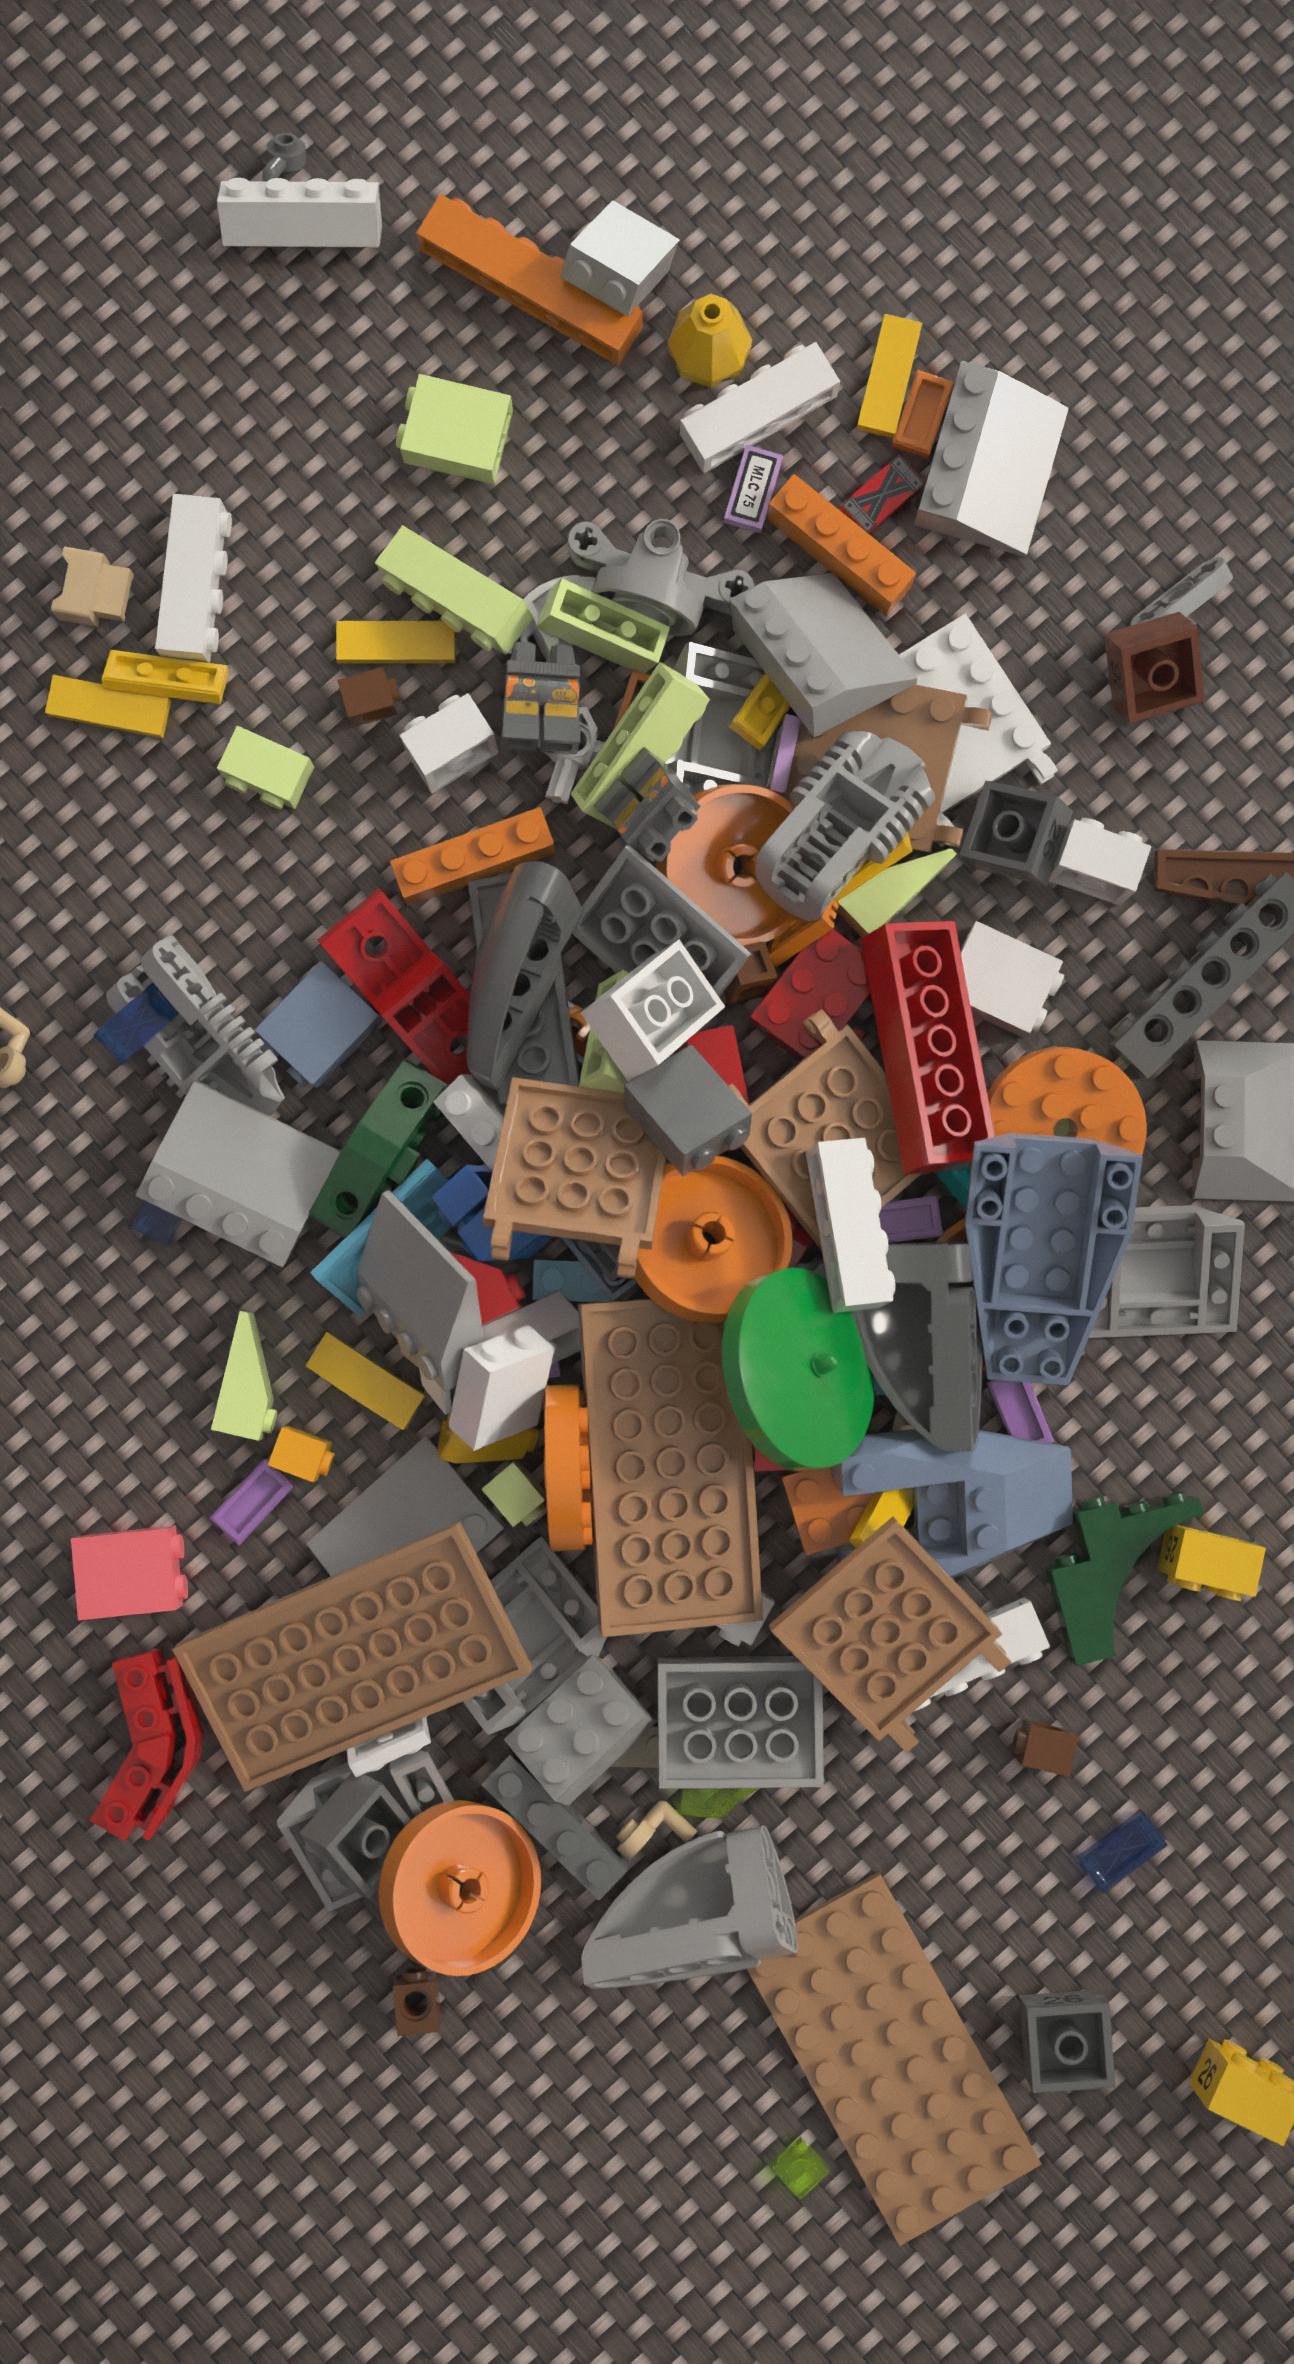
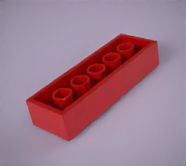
M955 921L883 924L861 938L903 1172L904 1174L971 1169L974 1142L995 1137Z

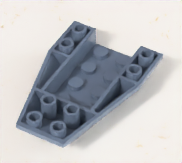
M1008 1133L974 1142L965 1226L970 1247L987 1379L1058 1385L1070 1384L1132 1235L1143 1158L1141 1154L1090 1138Z

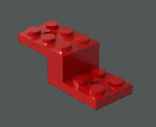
M379 888L376 889L317 939V941L430 1073L449 1086L460 1074H471L467 1067V1048L458 1054L450 1052V1044L455 1037L467 1036L470 994L448 967L430 950ZM372 936H381L384 939L383 949L375 955L366 954L364 947L366 941Z

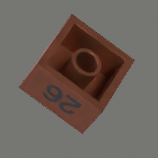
M1172 613L1104 634L1112 706L1129 723L1205 701L1198 627L1182 613Z

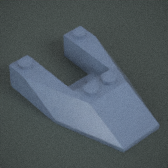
M916 1429L865 1435L857 1449L846 1460L832 1466V1478L843 1497L913 1487L915 1540L952 1579L1073 1524L1071 1449L1067 1446L979 1430L978 1443L975 1450L944 1451L934 1446ZM853 1550L837 1552V1564Z

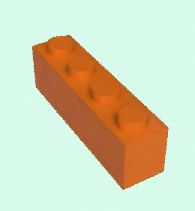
M793 474L769 502L766 520L830 572L834 573L841 581L886 617L912 587L916 576L914 570L797 475Z
M538 807L391 860L390 863L407 906H411L467 886L468 882L489 878L509 871L520 863L536 861L556 854L542 809Z

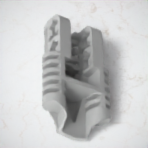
M864 731L843 732L834 742L833 746H830L826 751L825 756H822L816 763V766L812 767L807 777H804L798 784V787H795L790 793V800L796 808L759 852L755 872L763 890L773 901L792 915L807 921L817 920L868 859L877 864L883 863L889 856L888 853H891L896 848L897 843H900L906 836V832L912 829L915 822L922 817L923 812H926L935 801V794L930 788V782L924 771L926 766L924 761L909 747L889 737L880 739L877 735Z
M173 935L157 942L141 958V965L129 974L121 977L108 990L106 997L109 1005L124 1023L133 1020L143 999L141 995L150 987L156 985L159 988L157 991L158 995L162 999L166 997L170 1001L168 1005L174 1011L176 1010L179 1016L169 1024L164 1022L141 1030L137 1039L151 1054L147 1059L151 1066L157 1063L160 1064L161 1067L157 1070V1073L161 1077L166 1074L170 1076L166 1082L168 1086L172 1088L177 1085L180 1088L175 1094L180 1099L184 1098L193 1082L197 1080L251 1108L271 1116L285 1099L276 1082V1073L272 1067L278 1061L277 1057L270 1049L264 1053L260 1050L265 1045L261 1038L253 1042L251 1037L255 1034V1031L251 1027L246 1030L242 1029L241 1026L246 1022L241 1015L235 1019L231 1016L236 1009L232 1004L227 1007L223 1006L227 998L222 993L218 995L215 993L201 968ZM147 974L149 978L141 983L139 980ZM151 1008L149 1015L157 1013Z

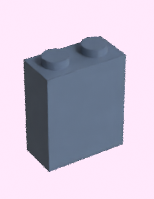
M321 961L264 1019L255 1031L262 1037L261 1040L265 1043L262 1047L264 1051L270 1049L277 1058L281 1055L291 1064L287 1072L301 1086L305 1087L309 1082L318 1089L383 1020Z

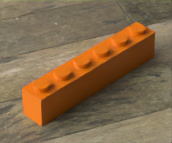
M440 194L416 232L421 252L617 366L621 364L643 328V311L640 310L639 306L627 317L564 280L560 276L565 260L557 256L550 258L540 252L537 245L525 237L518 239L507 233L506 229L498 221L490 217L483 219L473 213L469 205L458 198L451 200Z

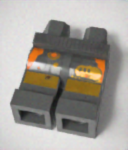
M515 642L511 659L507 660L505 670L500 749L536 752L539 741V710H542L541 752L577 754L580 745V665H575L573 647L569 645L551 646L550 663L535 662L536 645L527 642Z
M644 747L621 774L638 793L617 778L594 806L611 821L625 842L651 861L655 859L662 861L671 851L670 842L680 830H689L698 820L696 812L701 805L692 797L672 767Z

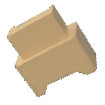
M64 546L62 556L67 561L68 568L62 595L52 601L51 611L57 619L98 627L100 618L125 622L131 582L134 578L131 569L110 565V562L103 553Z

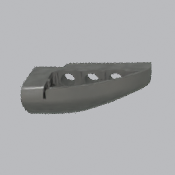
M524 862L514 868L491 913L477 951L470 994L466 1060L467 1067L474 1078L482 1085L496 1091L499 1090L562 965L560 953L583 913V909L567 877L560 870L543 862ZM548 951V954L542 960L532 961L533 956L537 952ZM524 985L530 986L528 992L523 996H514L515 991L519 987ZM504 1021H512L511 1026L502 1032Z
M968 1242L889 1243L886 1261L888 1271L890 1270L893 1273L895 1279V1293L892 1295L893 1301L880 1308L851 1311L859 1332L866 1362L894 1407L934 1446L944 1451H973L977 1447L979 1434L983 1346L974 1282H968L973 1280Z

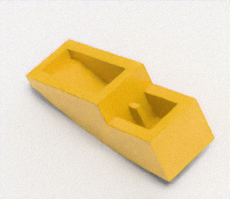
M329 1332L325 1333L306 1364V1367L402 1430L407 1429L427 1396L421 1390L396 1376L394 1372Z

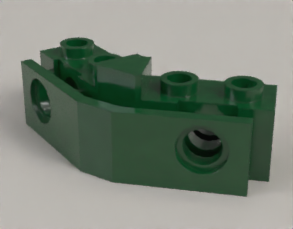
M403 1060L346 1142L309 1211L310 1217L344 1238L353 1232L376 1209L382 1193L388 1190L392 1193L397 1183L401 1185L413 1173L420 1156L417 1151L428 1134L424 1130L430 1120L437 1123L443 1115L434 1101L445 1091L448 1084L408 1060L405 1062Z

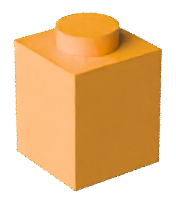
M284 1426L281 1428L268 1466L315 1482L319 1480L320 1474L327 1476L335 1456V1453L329 1451L332 1442L299 1429Z

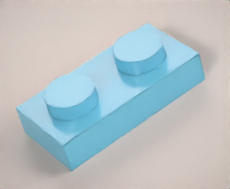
M534 1260L532 1300H541L560 1291L568 1301L611 1302L581 1262Z

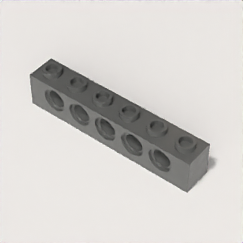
M1287 872L1277 874L1275 877L1270 873L1263 878L1253 889L1257 895L1246 906L1241 902L1234 907L1224 918L1228 924L1218 934L1214 931L1210 932L1196 946L1199 953L1189 963L1186 960L1181 961L1168 974L1167 977L1171 981L1161 992L1157 988L1152 990L1139 1004L1143 1010L1133 1020L1126 1017L1112 1030L1111 1035L1114 1039L1108 1046L1140 1078L1149 1079L1294 933V879ZM1264 905L1270 906L1275 912V921L1270 927L1264 926L1259 919L1260 909ZM1235 934L1242 935L1247 942V949L1241 956L1234 954L1230 947V941ZM1208 962L1213 963L1219 972L1218 979L1212 985L1207 984L1201 975L1203 966ZM1179 991L1186 992L1190 998V1006L1184 1013H1179L1173 1006V998ZM1151 1019L1157 1020L1162 1027V1034L1155 1042L1149 1041L1144 1033L1145 1025Z

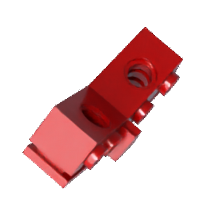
M161 1646L123 1656L112 1663L133 1747L90 1821L123 1841H126L138 1827L145 1831L142 1837L150 1841L160 1830L201 1759L204 1729L194 1691L176 1656L165 1662ZM164 1672H165L166 1677H167L168 1685H169V1684H173V1688H174V1692H175V1693H172V1694H171L173 1704H172V1702H171V1698H170V1694H169V1690H168V1686H167V1682H166V1678H165ZM180 1712L186 1735L183 1767L174 1781L167 1776L176 1762L173 1759L176 1738L175 1729L181 1725L178 1713ZM159 1788L162 1792L156 1801L157 1804L153 1811H150L149 1815H147L143 1809L154 1790Z

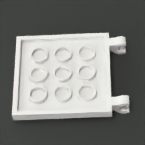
M966 613L899 654L917 677L916 685L965 694L968 697L966 707L991 710L992 714L989 731L961 725L937 825L954 827L951 821L943 815L945 812L982 790L985 780L995 782L1025 762L1040 785L1054 777V773L1058 770L1053 761L1042 752L1049 748L1051 745L1050 741Z

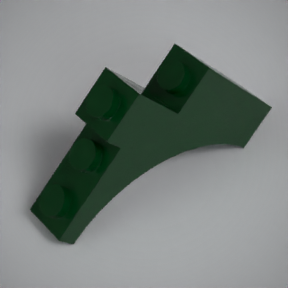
M1179 1491L1162 1496L1163 1503L1148 1506L1147 1501H1141L1123 1506L1124 1513L1120 1514L1116 1502L1111 1500L1105 1501L1104 1496H1095L1081 1500V1508L1073 1509V1520L1083 1557L1078 1558L1077 1553L1064 1554L1054 1558V1565L1045 1567L1069 1660L1073 1664L1080 1666L1116 1656L1113 1637L1114 1615L1122 1585L1130 1569L1145 1549L1160 1535L1188 1519L1204 1514L1200 1498L1187 1496L1185 1491Z

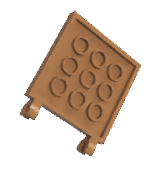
M915 684L816 737H813L804 723L800 721L787 788L782 797L792 804L789 796L795 787H798V784L804 777H807L808 772L812 767L816 766V763L822 756H825L826 751L830 746H833L834 742L843 732L864 731L875 734L880 739L889 737L909 747L924 761L926 765L924 771L930 782V788L935 794V801L926 812H923L922 817L915 822V825L908 832L912 850L931 854L933 842L961 848L964 836L963 829L937 824L961 725L989 731L992 719L991 710L966 707L968 697L965 694Z
M821 1009L802 1022L805 1030L821 1043L817 1049L749 1105L733 1084H730L728 1087L752 1113L750 1136L740 1148L766 1181L774 1188L784 1204L822 1251L806 1151L816 1143L865 1138L867 1150L872 1152L874 1158V1171L871 1175L874 1190L879 1192L881 1198V1208L922 1173L904 1174L886 1073L849 1025L837 1030L828 1015Z
M512 1077L483 1216L484 1226L494 1228L491 1239V1247L493 1248L491 1258L508 1261L513 1231L619 1245L621 1248L617 1276L635 1277L639 1248L652 1249L666 1157L624 1108V1093Z
M894 1516L769 1624L771 1632L878 1741L889 1734L906 1753L917 1745L919 1741L913 1735L915 1733L914 1730L904 1719L981 1653L999 1673L1012 1662L1005 1655L1006 1651L995 1641L1002 1635L999 1627Z

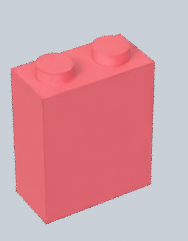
M176 1525L80 1535L71 1539L78 1620L172 1611L182 1607L183 1599H187L188 1582L186 1575H180L179 1559L184 1558V1540L182 1534L176 1533Z

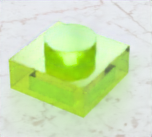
M802 2136L771 2164L772 2170L799 2200L805 2197L830 2173L829 2166Z

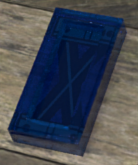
M152 983L99 1028L93 1036L123 1065L175 1020L180 1013L159 988Z
M1141 1809L1078 1855L1077 1858L1101 1892L1104 1893L1167 1847L1168 1844Z

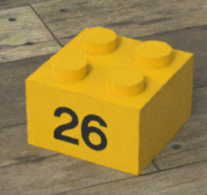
M1176 1525L1164 1534L1157 1570L1167 1574V1581L1176 1584L1178 1587L1201 1592L1203 1584L1207 1585V1591L1216 1593L1217 1596L1241 1601L1242 1594L1256 1596L1266 1548L1244 1540Z
M1208 2039L1189 2080V2085L1208 2110L1284 2146L1294 2124V2081L1283 2074L1284 2069L1268 2059L1261 2057L1258 2063L1246 2056L1247 2051L1229 2040L1224 2039L1221 2045Z

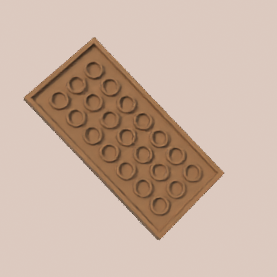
M652 1299L578 1304L585 1408H588L590 1498L599 1635L601 1637L762 1621L763 1610L752 1442L743 1431L734 1414L725 1386L722 1365V1341L726 1321L717 1323L690 1321L666 1311Z
M460 1521L179 1642L172 1648L244 1792L525 1676L533 1668Z
M879 1871L794 1919L798 1938L797 1953L761 1960L758 1967L747 1969L899 2246L1042 2165Z

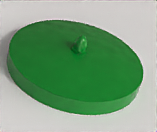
M785 1268L752 1279L742 1288L733 1301L723 1332V1375L734 1414L753 1445L777 1465L794 1471H811L835 1466L846 1460L860 1445L869 1426L874 1403V1375L866 1362L852 1312L833 1313L827 1279L807 1269Z

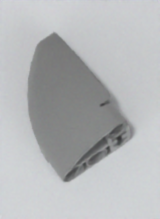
M762 1825L728 1834L716 1831L698 1837L672 1850L645 1869L613 1901L587 1941L581 1958L584 1985L594 1989H607L691 1979L756 1968L760 1965L761 1960L797 1953L798 1938L791 1901L783 1871L767 1828Z

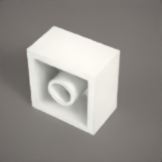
M469 693L461 698L459 695H454L446 699L439 705L438 712L428 718H425V716L415 718L404 727L405 732L400 734L408 757L432 794L498 754L494 733Z
M1082 818L1081 821L1074 820L1066 830L1049 881L1120 906L1136 892L1151 846L1142 843V838L1134 833L1120 831L1119 834L1104 830V825L1099 821L1089 818Z

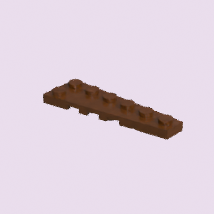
M1158 849L1155 851L1154 891L1234 907L1242 902L1246 906L1257 895L1253 891L1255 886L1268 874L1271 873L1275 877L1277 874L1287 872L1294 879V853ZM1264 905L1260 909V912L1275 914L1270 906Z

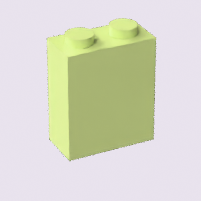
M419 374L416 387L410 386L407 393L405 406L406 410L409 411L407 423L400 424L396 438V447L400 448L403 462L495 484L513 413L511 395Z

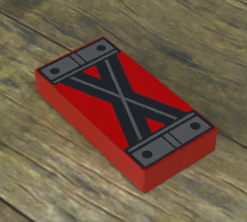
M898 455L840 505V511L870 535L924 488L925 483L906 461Z

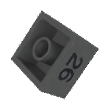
M985 780L959 856L975 869L1047 886L1073 811L1058 796Z
M352 1772L299 1834L343 1886L370 1900L379 1889L381 1870L391 1845L411 1819L382 1783L364 1774L355 1777Z
M1100 1990L1019 1995L1025 2079L1033 2093L1116 2088L1110 2005Z

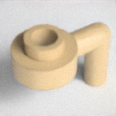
M0 1008V1028L12 1035L7 1046L0 1049V1088H7L19 1083L25 1075L26 1059L21 1053L30 1036V1030Z
M661 1800L638 1823L631 1819L616 1836L620 1841L616 1849L627 1860H630L646 1844L662 1821L686 1843L696 1834L697 1830L671 1805Z

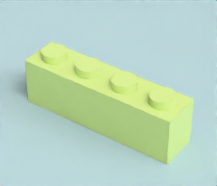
M403 525L375 561L376 566L384 576L381 581L387 588L398 595H401L403 591L412 596V602L428 614L432 610L442 615L440 617L441 620L454 631L460 632L464 629L471 633L472 640L486 651L495 648L506 655L534 618L523 599Z
M659 662L571 792L572 797L584 813L617 829L594 805L617 778L638 793L621 774L644 747L665 763L680 749L683 738L694 722H697L702 717L705 707L710 701L695 682Z

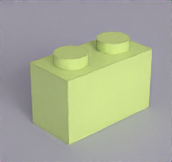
M236 726L217 769L226 778L224 784L244 794H246L248 789L262 795L261 801L282 810L284 805L293 809L296 808L314 770V765L309 757Z
M515 1459L482 1488L483 1492L513 1527L520 1521L527 1526L545 1511L546 1507L542 1502L545 1501L547 1493L519 1459Z

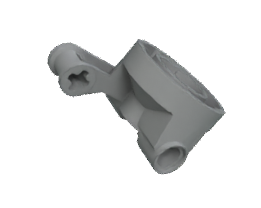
M658 519L651 522L644 533L639 535L632 553L616 549L601 529L592 522L578 523L569 533V554L573 563L580 568L597 573L591 591L669 626L668 635H692L697 629L704 607L732 616L730 599L732 597H730V593L734 591V588L741 589V593L754 587L753 579L742 570H732L707 578L687 572L689 560L682 553L683 547L680 545L679 529L673 522L667 519ZM665 537L672 542V546L669 548H654L651 543L656 538ZM586 540L593 542V545H589L587 550L580 549V546L585 545Z

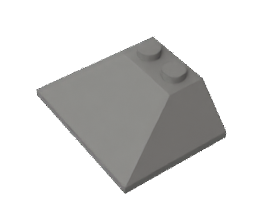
M692 642L686 643L673 670L695 682L710 701L707 703L702 717L697 722H694L683 738L680 749L670 757L666 764L672 767L692 796L711 787L729 784L754 785L766 788L778 726L760 751L728 727L764 674V670L753 658Z
M1194 1041V1081H1201L1200 1157L1193 1159L1192 1199L1294 1202V1043Z
M1194 1205L1135 1208L1131 1238L1089 1338L1237 1332L1245 1230L1244 1222Z
M542 1536L490 1581L533 1668L525 1676L463 1701L488 1735L524 1721L593 1654L598 1657L607 1637L599 1635L596 1603L554 1551L551 1552L550 1545Z
M425 1751L403 1755L386 1763L377 1771L364 1774L382 1783L411 1820L435 1805L454 1801L429 1753ZM348 1762L311 1778L277 1819V1826L328 1912L363 1896L343 1886L299 1833L352 1773Z

